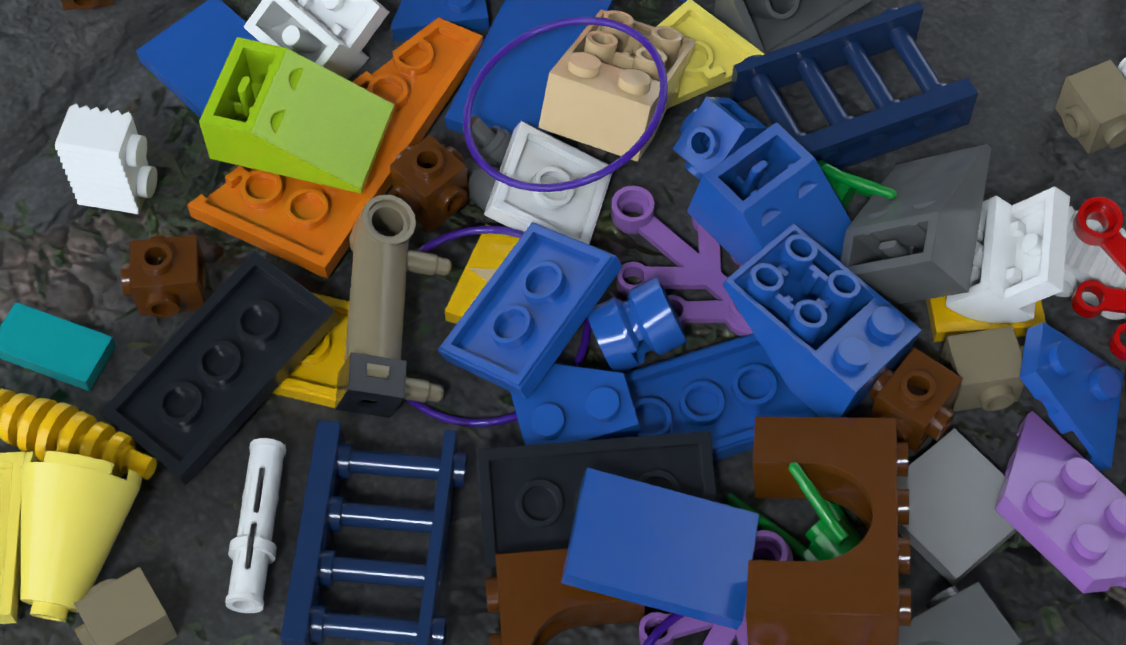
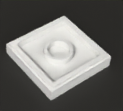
M521 121L513 131L499 172L523 182L552 184L585 177L603 169L609 164ZM612 173L590 184L555 192L521 190L496 180L484 215L505 226L524 232L534 222L590 244Z

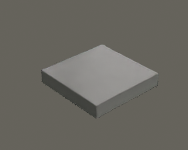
M954 428L908 466V477H897V488L909 489V525H898V532L903 537H910V544L954 586L1017 532L995 510L1000 490L1007 479Z

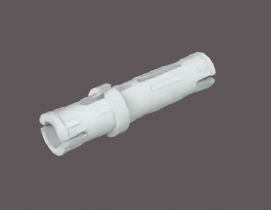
M258 438L250 442V456L242 496L237 537L233 538L229 545L228 555L233 560L229 591L225 603L227 608L240 613H257L263 610L268 565L273 563L276 557L277 547L272 542L286 446L282 442L270 438ZM262 482H263L262 495H261V501H260V508H259V512H258L259 500H260V494H261V487H262Z

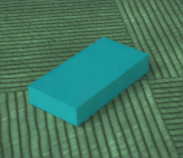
M17 302L14 303L0 326V359L89 392L116 348L114 339L111 336Z

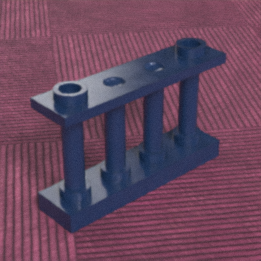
M916 2L901 8L893 7L887 9L878 16L764 55H752L744 59L741 63L733 65L730 98L738 103L756 96L772 124L777 122L816 161L823 160L842 170L969 124L978 92L969 78L951 84L941 83L915 42L924 10L920 2ZM895 48L923 94L903 101L900 99L895 100L870 57ZM849 64L877 110L857 117L849 116L823 73ZM803 80L830 126L809 134L802 133L777 89Z
M318 420L280 638L282 645H315V642L324 643L326 637L415 645H446L447 616H439L455 487L465 488L468 470V453H459L456 431H444L441 457L354 450L353 444H346L341 422ZM352 473L438 480L434 510L346 503L345 497L339 496L342 478L350 479ZM343 526L431 533L427 564L337 557V552L330 550L333 531L342 532ZM335 581L423 588L419 620L328 613V607L321 606L324 586H333Z

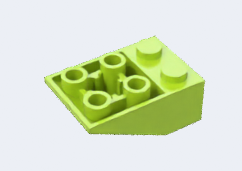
M237 37L199 123L210 159L362 194L395 107L393 103L288 48Z

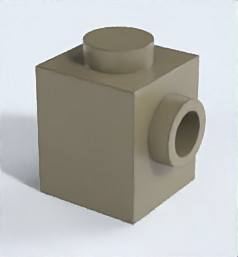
M1111 59L1066 77L1055 109L1061 116L1068 134L1073 138H1077L1088 154L1107 146L1113 149L1126 143V79Z
M1013 326L946 337L938 363L963 378L954 405L951 408L953 411L981 407L985 411H997L1012 405L1014 402H1018L1025 385L1020 379L1024 346H1019Z
M140 567L118 579H107L96 584L87 592L86 597L74 603L84 621V624L74 629L82 645H164L178 637L164 608Z

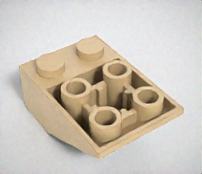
M601 9L595 17L621 22L643 34L657 49L667 73L668 93L664 113L653 135L642 149L631 158V160L638 162L657 132L693 53L696 40L684 37L679 31L670 27H653L635 21L632 16L622 11H605ZM588 25L549 72L538 128L619 156L625 154L647 129L659 99V75L650 53L635 38L622 31L606 26Z

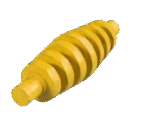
M0 388V439L11 446H18L22 452L33 451L41 462L44 460L46 451H57L114 463L112 475L119 478L128 473L129 469L137 472L146 480L150 479L154 474L157 465L156 458L136 451L133 437L121 431L116 433L115 428L103 421L98 422L94 416L84 411L79 412L77 407L64 402L57 403L55 400L47 398L37 399L33 395L25 393L16 394L14 391Z

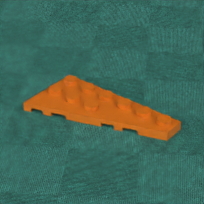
M438 17L393 51V58L374 73L370 74L366 71L352 81L356 85L393 103L395 107L362 194L248 167L244 169L242 166H238L225 176L226 183L208 197L201 194L187 204L190 216L328 279L350 247L349 237L352 228L364 206L371 198L385 195L392 185L390 165L405 148L416 146L421 142L469 71L483 44V36Z

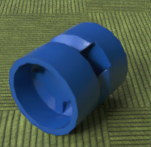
M658 277L630 289L628 300L622 302L613 297L594 306L587 316L596 340L613 372L622 373L644 363L646 352L650 350L661 355L688 342L677 314Z

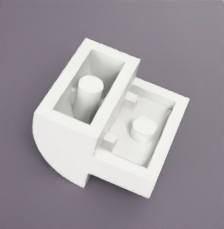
M262 0L244 25V28L262 43L288 48L348 79L369 59L362 52V49L389 14V11L376 0Z
M1054 186L1014 205H1010L998 196L983 201L969 292L947 296L946 307L964 317L988 323H1017L1034 319L1035 302L1063 291L1070 196Z

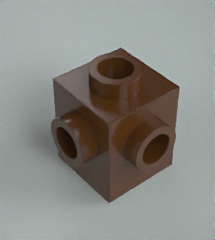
M432 135L427 136L416 146L405 148L390 165L393 183L391 195L405 201L414 212L415 220L430 233L469 203L468 165L465 159L455 148L451 146L445 148Z
M156 235L145 240L130 241V263L121 264V284L124 295L133 296L140 316L172 317L181 312L197 311L206 302V264L197 235L178 237Z
M914 347L895 372L887 368L873 385L869 397L875 401L870 418H896L897 442H908V448L917 453L929 436L938 441L951 424L956 414L951 408L954 405L963 378Z

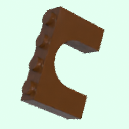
M755 417L753 448L755 498L807 499L788 469L790 463L797 462L824 500L837 503L851 510L863 521L868 532L855 548L841 556L828 560H748L746 597L748 645H898L899 626H911V588H899V574H910V537H898V525H909V489L897 488V477H908V442H897L896 418Z
M568 549L495 554L497 576L485 577L488 613L500 612L501 625L500 633H489L490 645H546L558 634L576 627L640 622L645 614V605L562 584L561 579Z

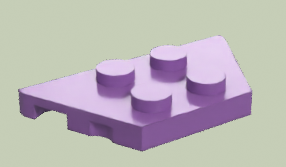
M1031 411L1018 428L1016 434L1019 436L1014 453L1009 459L1005 472L1007 480L1000 490L995 510L1082 593L1108 591L1113 586L1126 588V495L1037 414Z

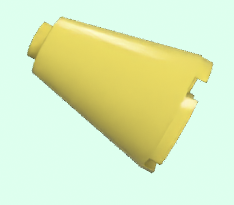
M33 451L26 452L21 466L20 600L32 605L30 615L42 619L65 622L68 612H78L74 603L86 597L87 592L94 586L138 495L142 477L137 472L129 469L127 479L125 480L112 475L114 463L78 454L46 451L43 462H38Z

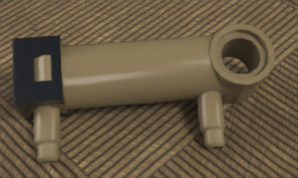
M379 195L371 198L360 213L349 237L350 248L353 251L345 361L338 372L335 410L386 418L392 416L403 399L423 403L426 401L440 402L443 399L444 388L442 385L430 383L428 380L406 377L407 361L401 360L407 272L430 276L434 274L446 276L451 270V261L447 258L408 249L409 239L413 235L416 226L415 214L405 201L393 195ZM373 226L385 228L391 236L381 235Z

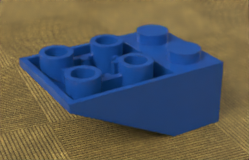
M777 122L702 176L687 210V213L742 266L793 223L840 261L846 230L852 223L816 159Z
M794 223L723 283V287L790 391L820 417H847L869 396L873 385L887 368L894 372L900 366L922 329Z

